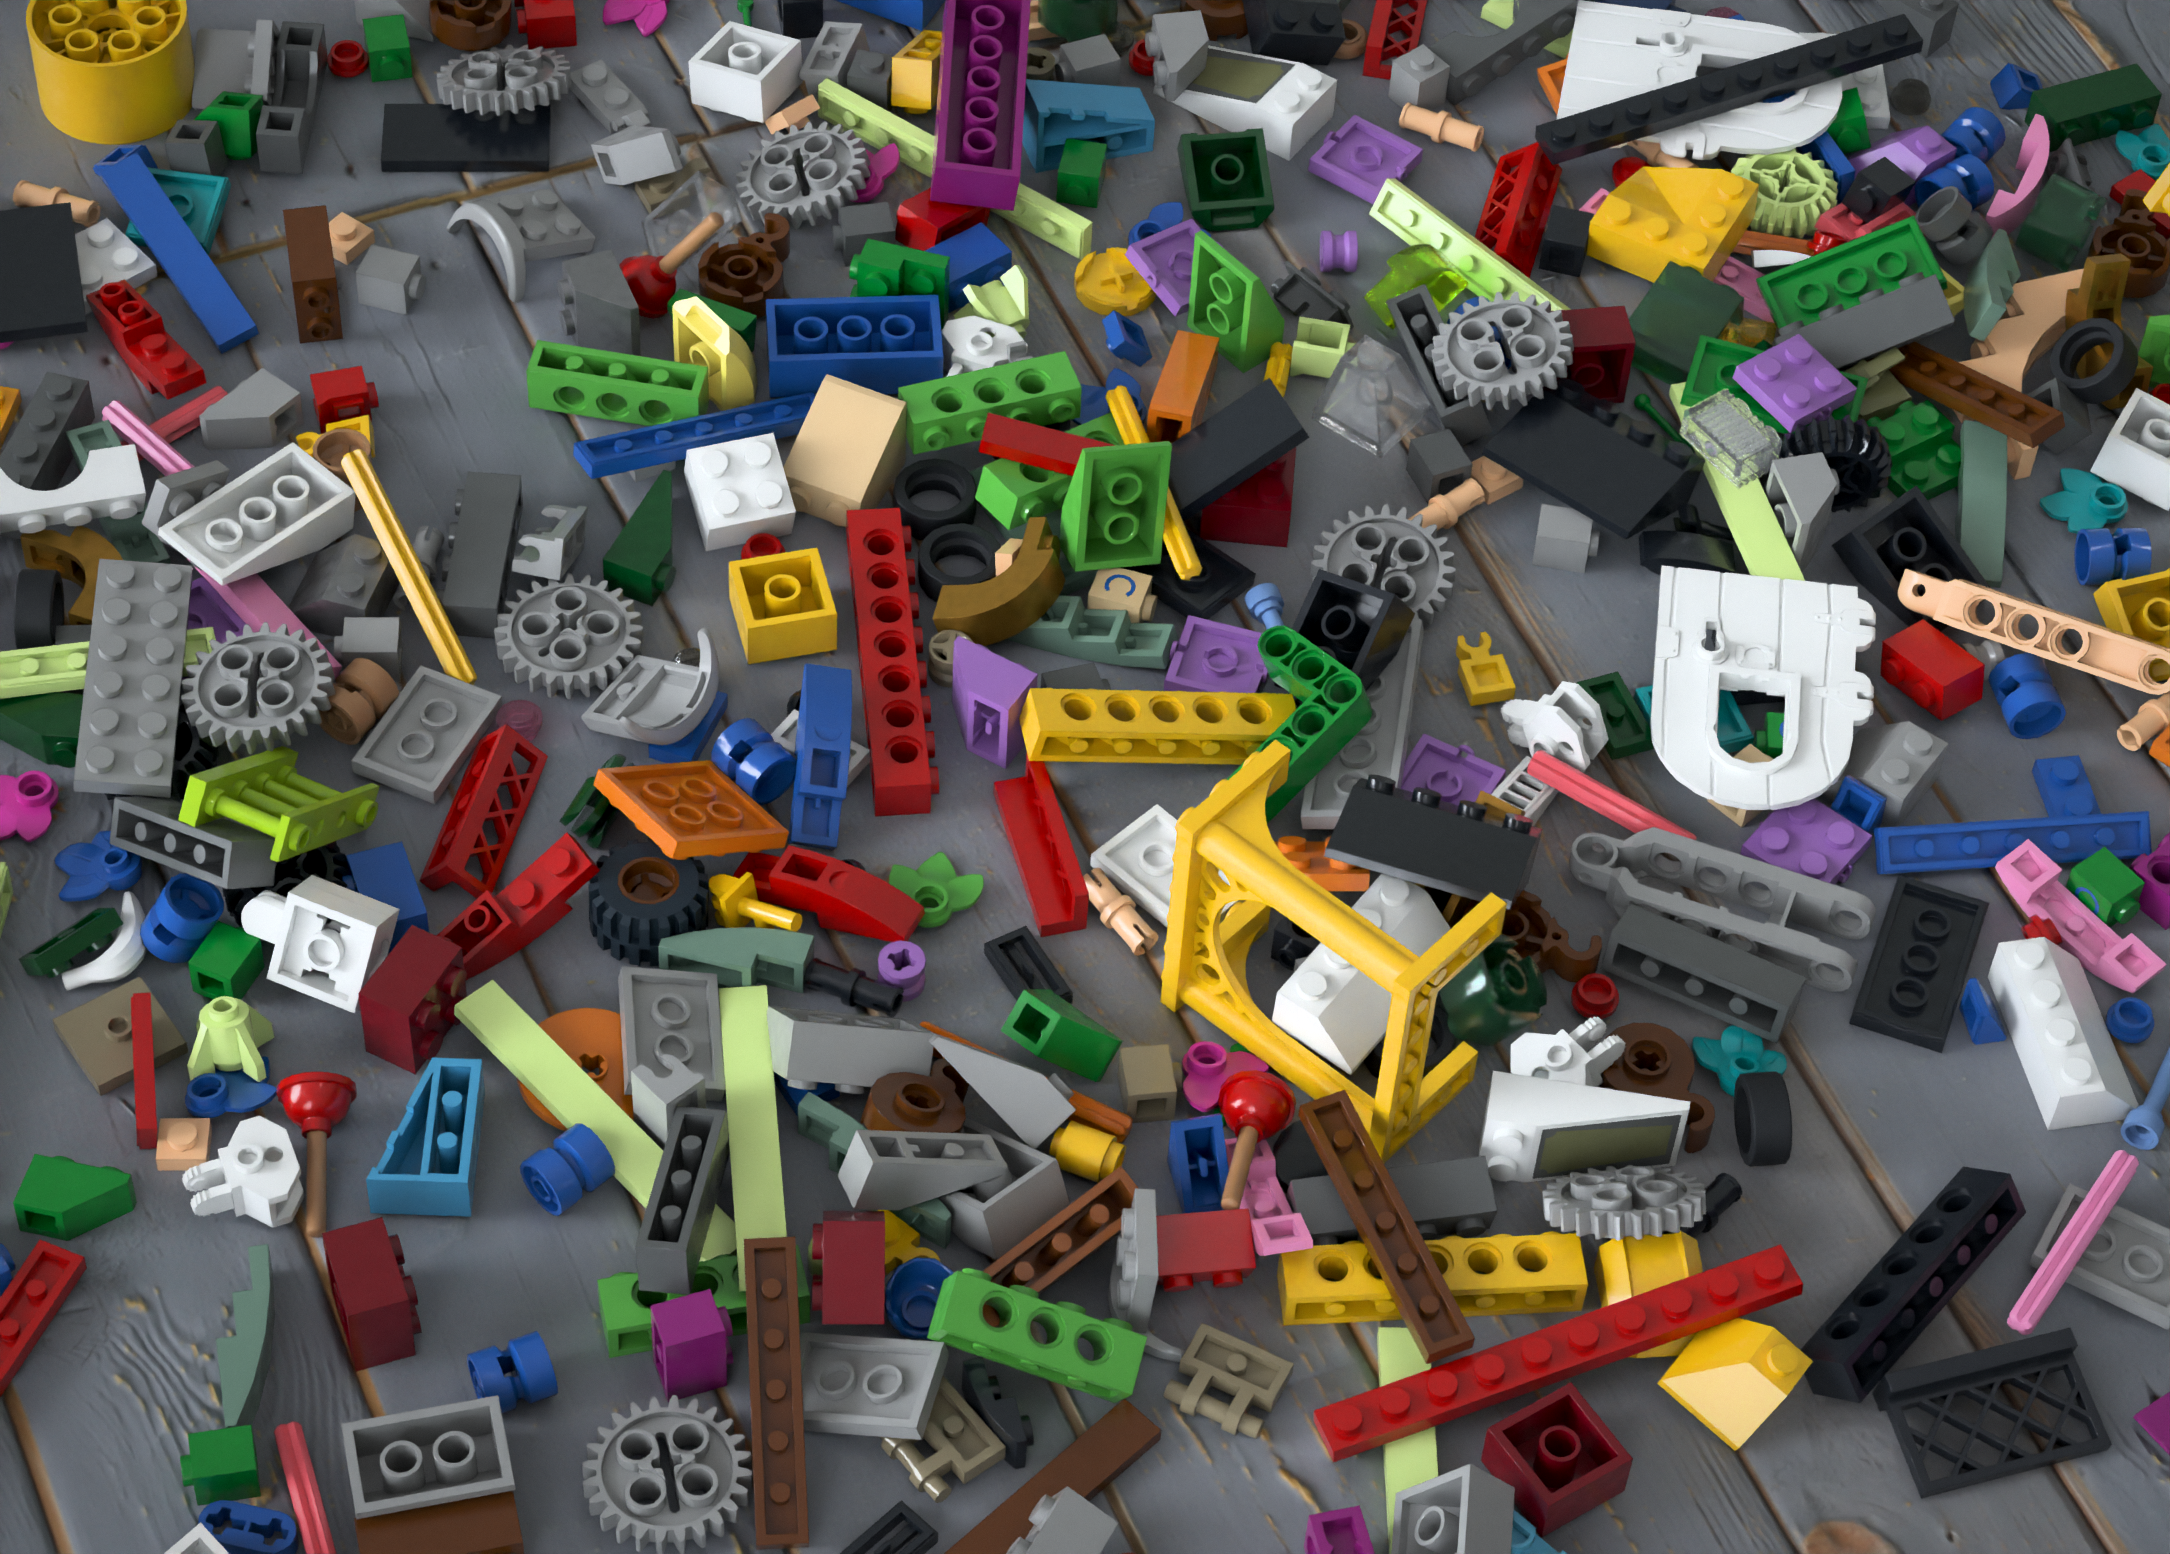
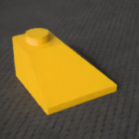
M1735 1318L1696 1332L1657 1384L1730 1448L1736 1451L1788 1396L1813 1361L1776 1328L1742 1318Z

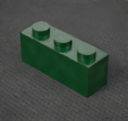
M2136 63L2033 91L2025 123L2029 127L2035 114L2044 116L2049 132V152L2057 151L2067 138L2071 139L2074 147L2082 143L2110 137L2117 134L2118 130L2130 131L2152 125L2162 94Z

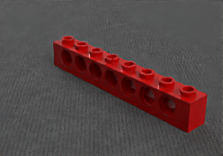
M900 508L847 510L846 542L867 746L870 750L869 766L875 817L930 814L931 795L939 794V773L937 766L929 767V759L935 758L934 731H925L924 724L931 723L930 696H921L920 689L927 688L926 661H917V654L923 653L922 626H913V619H919L918 592H909V586L915 585L914 558L906 559L905 552H911L912 550L910 525L902 526Z

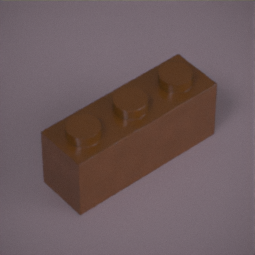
M513 1491L367 1518H354L359 1554H524L523 1539Z

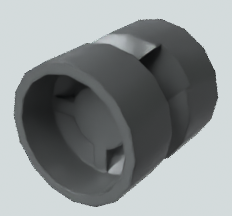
M1954 186L1945 187L1935 192L1920 206L1915 215V219L1923 234L1929 240L1936 241V248L1954 266L1969 262L1986 248L1993 235V229L1979 212L1972 210L1971 203Z

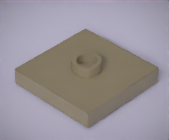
M141 977L131 980L52 1019L55 1031L100 1096L134 1080L131 997H133V993H151L154 1069L188 1053L187 1042Z

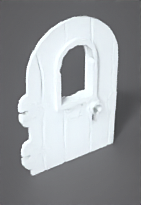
M1578 0L1557 119L1698 77V66L1724 69L1812 41L1787 28L1765 23ZM1838 77L1796 90V95L1782 102L1753 103L1636 140L1660 143L1661 150L1673 157L1684 158L1687 154L1686 149L1693 150L1692 159L1711 160L1717 157L1720 151L1760 155L1791 151L1798 146L1809 144L1822 135L1836 119L1842 102V79ZM1623 143V144H1620V145H1617V146H1614V147H1610V149H1612V148H1621V147L1627 145V143Z
M1662 565L1650 727L1652 743L1658 757L1677 781L1694 793L1709 800L1712 799L1718 804L1745 810H1778L1798 806L1822 795L1831 785L1838 781L1848 765L1853 742V726H1861L1868 722L1869 717L1874 711V703L1871 701L1874 698V686L1871 684L1870 678L1864 673L1855 671L1856 652L1867 650L1876 639V629L1873 627L1876 624V613L1871 604L1866 600L1858 598V587L1838 584L1828 585L1827 583L1792 579L1782 580L1773 577L1721 573L1691 568H1674ZM1706 629L1716 630L1715 651H1708L1704 648ZM1720 690L1736 692L1738 690H1753L1767 693L1766 695L1785 697L1783 753L1770 762L1750 763L1732 758L1719 746L1717 727Z

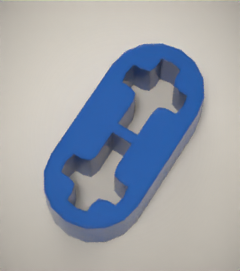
M219 1500L210 1503L199 1515L198 1524L201 1522L229 1554H296L298 1551L299 1539L295 1522L289 1515L283 1512L234 1501ZM224 1520L231 1521L232 1528H225L222 1535L215 1534L214 1527H221ZM275 1531L282 1532L283 1539H276L273 1546L265 1544V1538H271Z

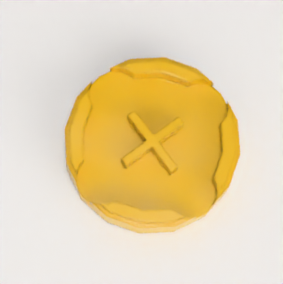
M1120 247L1106 248V253L1097 255L1096 251L1087 254L1078 263L1074 275V288L1077 298L1086 308L1100 315L1107 316L1115 310L1123 316H1132L1146 310L1154 302L1156 293L1125 256L1127 249Z

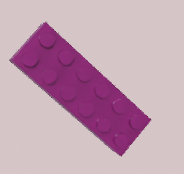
M946 0L942 27L930 201L1014 211L1021 174L1031 0Z

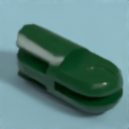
M615 754L601 768L622 767L626 757L621 754ZM632 762V763L628 764L627 766H635V765H634V763ZM590 777L585 780L559 822L566 826L579 815L571 831L580 838L598 821L586 840L590 847L598 848L621 810L610 804L609 799L593 785L595 777Z

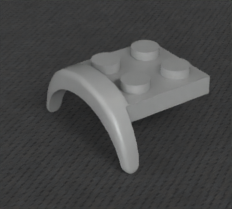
M539 189L532 192L502 195L500 197L468 202L456 210L447 226V231L453 234L467 220H472L487 231L502 257L507 274L509 298L514 303L520 302L524 296L526 282L525 262L592 251L596 238L551 189Z
M701 628L697 633L700 645L699 667L637 654L633 661L625 667L623 672L616 677L581 716L588 729L654 745L672 744L691 733L708 713L716 697L719 684L718 656L710 631L707 628Z
M1135 1188L1131 1208H1123L1121 1236H1117L1115 1260L1108 1286L1110 1314L1112 1318L1130 1323L1133 1326V1332L1147 1336L1144 1348L1145 1353L1161 1359L1180 1362L1185 1351L1163 1342L1147 1329L1159 1276L1155 1189Z

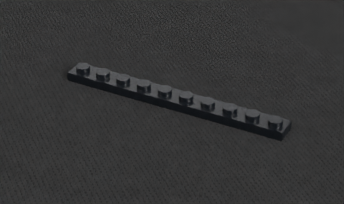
M1901 14L1536 126L1535 139L1551 164L1555 165L1922 51L1923 39L1906 15Z

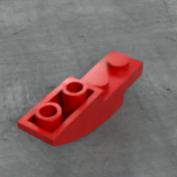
M125 279L105 284L100 290L86 295L87 303L109 340L136 377L152 395L160 392L169 400L207 383L203 368L165 331L162 316Z
M567 832L497 896L486 890L436 936L462 947L464 970L467 972L466 980L512 956L561 920L573 909L567 900L595 876L600 869L578 841Z
M791 845L787 847L781 857L748 852L733 874V877L739 879L746 872L753 874L758 901L817 913L819 927L889 942L908 941L925 914L924 907L884 880L836 858Z

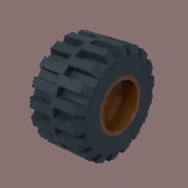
M648 838V842L639 843L638 839L629 840L626 847L616 845L609 849V856L601 855L596 861V866L600 871L589 880L588 885L590 930L593 937H597L598 945L603 951L611 949V956L620 961L625 957L629 959V964L640 966L641 962H650V966H659L658 946L662 938L702 931L708 927L709 880L701 860H694V857H689L686 860L672 859L666 856L651 838Z

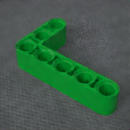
M1278 625L1263 632L1258 641V650L1271 679L1303 703L1254 751L1262 752L1275 740L1291 750L1287 782L1270 795L1265 802L1267 824L1369 722L1373 711L1363 683L1354 672L1292 628ZM1244 762L1227 778V780H1229L1233 775H1235L1239 770H1241Z

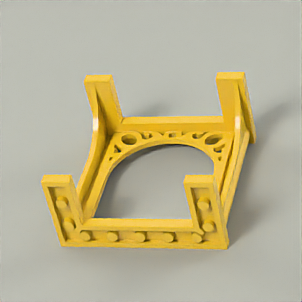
M1275 740L1262 752L1256 751L1252 753L1244 762L1241 770L1229 780L1222 779L1212 789L1208 798L1196 808L1192 806L1186 809L1176 823L1175 830L1177 831L1175 852L1172 858L1174 867L1172 882L1169 888L1171 898L1166 919L1168 928L1167 939L1164 945L1165 959L1164 969L1161 974L1162 990L1160 1002L1174 1013L1184 1004H1187L1314 1100L1346 1090L1383 1163H1385L1474 1079L1478 1051L1464 1041L1422 1079L1438 991L1501 935L1507 903L1491 892L1420 957L1415 955L1299 871L1283 856L1276 846L1267 826L1265 802L1270 795L1287 782L1291 750ZM1219 869L1226 875L1230 886L1219 876ZM1246 900L1244 903L1238 902L1233 905L1226 914L1225 919L1219 924L1222 910L1227 903ZM1271 907L1392 994L1375 1099L1283 1032L1255 1005L1247 986L1246 961L1253 943L1268 931Z

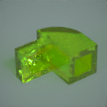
M1417 244L1407 247L1389 258L1386 262L1392 270L1363 298L1381 320L1393 330L1395 325L1386 300L1425 284L1438 312H1440L1469 283L1448 257L1437 248L1429 244Z

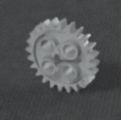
M509 44L504 49H498L493 46L490 48V51L477 50L471 55L462 53L460 54L461 60L450 59L448 60L449 65L441 66V72H437L439 99H443V104H452L453 110L464 108L465 113L479 110L480 115H485L489 111H495L496 115H501L507 110L518 114L521 108L533 111L535 110L534 106L538 104L548 106L549 100H560V94H568V87H572L569 60H565L564 55H556V50L544 52L542 46L529 49L528 45H523L519 49H513V46ZM504 69H505V79H506L505 90L503 89V88H504V83H503V71H504Z
M810 121L807 122L804 130L798 131L795 125H791L790 133L787 135L776 131V140L770 142L762 139L760 142L763 149L750 150L751 160L741 161L740 165L743 171L736 173L739 183L736 185L737 192L745 212H750L754 221L761 218L765 226V214L775 213L785 217L788 222H793L795 229L800 227L803 220H808L812 226L816 225L817 217L823 215L828 220L832 219L831 210L845 207V200H857L856 190L865 189L866 183L864 178L871 175L868 168L870 160L862 139L856 138L852 129L844 132L842 124H838L830 130L827 121H824L818 129H814ZM798 154H801L804 161L803 169L810 190L808 196H805L803 190L804 184L796 159Z
M1496 292L1492 302H1488L1481 295L1478 299L1479 306L1473 307L1465 302L1463 303L1464 314L1450 312V324L1440 323V335L1433 336L1434 349L1431 352L1437 380L1442 379L1445 391L1454 389L1456 400H1460L1468 395L1469 403L1472 407L1478 404L1481 399L1486 400L1487 410H1491L1496 401H1502L1504 408L1507 410L1511 406V401L1518 399L1523 406H1526L1528 402L1527 396L1530 394L1539 399L1544 398L1542 387L1556 389V377L1566 378L1568 375L1566 365L1573 364L1572 351H1574V343L1569 321H1563L1561 310L1551 312L1549 301H1545L1537 306L1536 297L1533 294L1524 302L1520 301L1518 292H1514L1510 300H1504L1502 294ZM1492 326L1497 328L1501 336L1502 347L1506 357L1511 361L1514 375H1511L1507 370L1502 348L1497 341L1495 342Z
M1384 504L1381 515H1375L1372 508L1367 505L1365 506L1364 517L1359 518L1356 513L1350 510L1348 511L1347 525L1335 519L1333 521V533L1327 531L1321 533V545L1314 546V560L1311 561L1310 575L1314 576L1312 577L1313 583L1318 570L1321 569L1375 587L1376 576L1381 574L1389 542L1396 541L1391 552L1390 567L1385 569L1381 590L1405 595L1406 597L1401 598V600L1415 613L1413 619H1422V621L1431 625L1434 619V611L1443 613L1446 603L1445 598L1452 597V583L1455 582L1456 568L1452 567L1454 552L1447 551V537L1436 538V524L1422 528V514L1415 516L1410 521L1406 519L1407 512L1405 507H1402L1398 514L1394 516L1390 515L1388 504ZM1372 545L1376 548L1372 550H1366L1361 548V546ZM1414 557L1418 561L1408 562L1403 560V558Z
M572 573L567 574L564 583H558L557 580L548 578V586L542 587L536 581H532V593L530 594L518 589L516 591L517 602L505 601V613L497 615L498 627L494 628L498 660H503L504 672H514L516 684L523 683L529 679L530 692L532 693L542 686L547 687V696L549 698H552L558 689L564 690L567 699H571L575 689H580L585 697H590V687L594 685L605 691L608 687L607 679L615 680L623 672L622 669L624 670L637 654L641 655V644L644 643L641 613L635 612L633 599L623 601V590L621 588L609 593L607 580H603L596 587L592 586L590 575H586L581 583H575Z
M264 622L260 631L255 633L246 624L243 628V635L238 637L228 630L226 631L227 642L223 644L211 639L209 643L212 652L209 654L197 651L196 657L199 665H187L186 670L189 679L181 681L184 691L181 699L191 727L196 726L201 738L210 735L214 747H218L227 741L229 751L232 753L241 744H246L249 754H253L257 744L264 743L268 751H273L274 741L279 739L287 746L292 745L290 734L296 732L306 737L308 732L305 724L307 722L320 724L322 721L319 710H330L331 705L328 697L335 695L333 685L335 676L332 665L329 662L327 651L325 649L320 650L317 639L314 637L306 641L302 629L295 631L290 636L287 624H282L276 632H271L268 622ZM262 658V661H261V663H260V668H261V672H262L263 677L260 678L259 671H258V666H259V661H260V659ZM254 698H257L259 708H258V714H257V716L254 718V716H255V714H256V711H257V707H256Z
M1627 1165L1621 1169L1607 1166L1605 1171L1588 1168L1587 1174L1571 1172L1570 1178L1557 1177L1556 1183H1548L1547 1189L1543 1190L1544 1220L1550 1221L1551 1227L1561 1226V1232L1576 1230V1236L1579 1237L1588 1234H1594L1595 1239L1615 1238L1616 1240H1622L1630 1235L1639 1240L1643 1238V1234L1662 1237V1231L1679 1233L1680 1227H1694V1221H1702L1703 1214H1706V1190H1704V1183H1698V1178L1696 1177L1687 1178V1173L1685 1172L1671 1174L1670 1168L1654 1171L1652 1166Z
M672 1395L668 1407H661L657 1398L653 1396L650 1398L649 1410L642 1411L636 1403L632 1402L630 1403L631 1417L626 1419L614 1412L611 1414L613 1430L601 1426L597 1428L598 1443H588V1461L582 1462L583 1479H586L583 1481L584 1498H590L589 1512L591 1516L600 1515L601 1530L603 1532L617 1526L616 1537L619 1544L634 1536L636 1537V1551L641 1552L650 1541L656 1542L658 1554L665 1552L667 1543H675L679 1553L685 1554L686 1540L693 1539L697 1545L704 1548L706 1547L705 1533L707 1531L712 1532L716 1536L723 1537V1519L733 1523L739 1521L738 1506L748 1505L747 1488H751L753 1484L752 1470H749L752 1468L751 1451H744V1434L733 1435L734 1421L731 1418L717 1424V1407L713 1406L704 1414L699 1413L698 1399L694 1398L687 1408L684 1409L679 1408L677 1395ZM658 1437H663L666 1440L670 1472L673 1481H675V1497L679 1511L676 1513L671 1512L669 1509L665 1476L661 1468L660 1451L656 1441ZM685 1445H694L698 1447L697 1449L686 1451L679 1449L680 1447ZM634 1454L646 1455L645 1458L640 1460L628 1458ZM695 1489L708 1491L703 1495L689 1494L690 1491ZM644 1498L656 1500L649 1505L636 1503Z

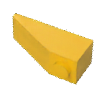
M923 30L892 57L891 106L904 107V112L924 114L928 112V109L931 110L937 104L942 31Z

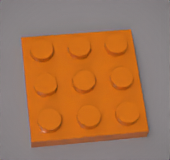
M710 760L598 769L593 784L609 799L612 806L621 810L635 823V827L639 831L650 837L661 848L662 852L672 859L686 860L689 857L705 855L720 857L726 855V853H760L763 850L784 848L789 834L786 828Z

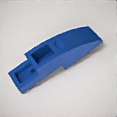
M809 663L804 665L794 755L797 756L787 844L828 850L837 848L842 801L846 799L852 725L851 670Z

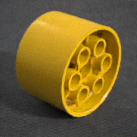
M30 0L26 11V25L39 100L45 116L63 133L90 143L108 145L128 144L150 139L174 127L177 120H182L192 108L195 61L186 0Z

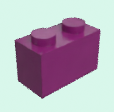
M707 1289L650 1305L653 1362L667 1401H670L672 1395H677L679 1400L727 1386V1365L733 1364V1354L728 1337L733 1336V1330L726 1307L721 1306L717 1308L711 1290Z

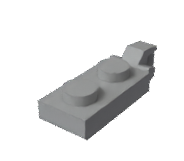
M602 59L571 72L572 87L568 88L610 134L624 130L632 125L651 126L649 113L645 105Z

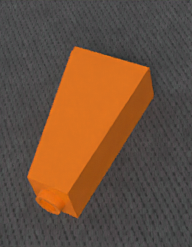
M1177 330L1148 409L1147 436L1150 443L1169 441L1172 444L1202 423L1217 369L1219 337Z

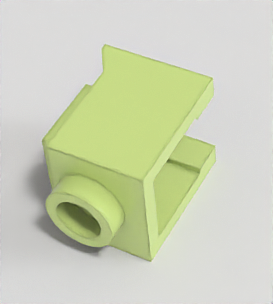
M1300 316L1297 338L1293 344L1290 376L1307 374L1341 380L1343 367L1352 369L1356 343L1348 342L1350 324Z

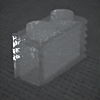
M1728 388L1686 409L1679 433L1738 489L1743 485H1747L1750 481L1753 482L1756 478H1760L1763 474L1766 475L1771 468L1772 460L1779 458L1782 440L1775 429L1768 425L1764 426L1763 421H1759L1757 415L1753 416L1745 401L1739 398L1735 399L1734 394H1730Z

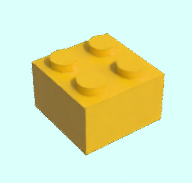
M817 547L729 562V599L748 665L837 650V611Z

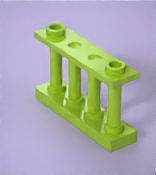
M285 746L274 748L273 751L267 750L190 775L178 820L193 827L222 817L237 821L274 837L275 841L270 859L281 862L367 830L374 822L378 813V803L375 801L380 786L369 783L344 793L297 774V769L294 767L299 752Z

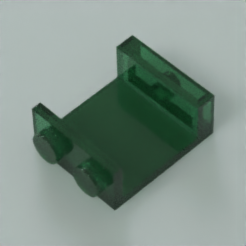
M1670 261L1629 318L1636 341L1631 366L1669 385L1686 382L1700 334L1718 339L1729 322L1739 326L1743 321L1744 297L1740 296L1736 290L1728 285H1718L1704 278L1692 267H1682Z

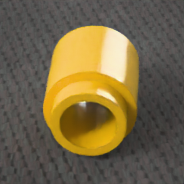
M1071 1121L1066 1129L1059 1127L1056 1130L1050 1145L1049 1154L1055 1156L1061 1170L1099 1183L1118 1167L1122 1166L1126 1154V1145L1118 1143L1116 1136Z

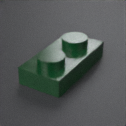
M1618 671L1576 683L1600 706L1609 739L1604 747L1611 760L1654 749L1651 728Z
M97 908L18 960L28 975H46L48 978H53L73 966L74 963L71 958L84 949L88 953L96 951L112 941L113 936L111 932L124 923L115 908Z

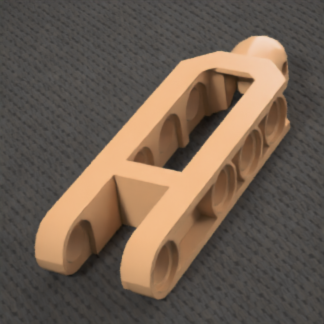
M1905 568L1898 588V598L1906 608L1914 612L1932 617L1934 620L2149 694L2159 695L2170 691V678L2164 684L2157 683L2149 674V665L2156 658L2163 659L2170 665V648L1963 579L1947 582ZM1921 584L1926 589L1923 596H1920L1917 592V588ZM1985 599L1990 601L1995 608V617L1988 625L1982 623L1976 613L1979 603ZM2026 614L2034 616L2039 624L2038 633L2032 639L2024 637L2019 629L2020 621ZM2069 629L2078 631L2082 636L2083 644L2080 651L2076 654L2069 653L2063 647V635Z

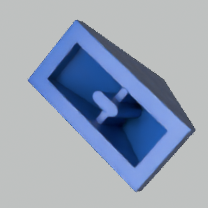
M1218 1113L1171 1121L1167 1163L1182 1213L1223 1210L1220 1203L1229 1168L1222 1115Z

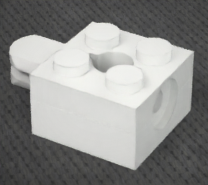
M311 875L289 891L287 897L269 890L261 892L244 906L241 913V922L246 933L275 945L266 979L355 1013L360 1009L358 993L388 956L400 909Z

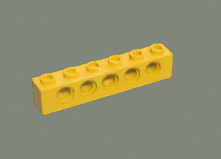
M1030 688L1019 721L1029 761L1241 765L1297 708L1292 694L1267 692L1231 693Z
M1549 1231L1540 1235L1512 1236L1510 1234H1496L1483 1238L1448 1236L1441 1240H1424L1464 1317L1582 1311L1588 1280L1580 1237L1576 1236V1233L1562 1234L1556 1231ZM1348 1241L1336 1245H1313L1311 1249L1279 1254L1277 1281L1283 1326L1403 1320L1383 1279L1375 1277L1381 1275L1363 1242ZM1525 1269H1532V1270H1535L1536 1272H1530V1271H1527V1270H1525ZM1474 1271H1482L1486 1274H1479ZM1325 1278H1333L1338 1281L1332 1282L1326 1280Z

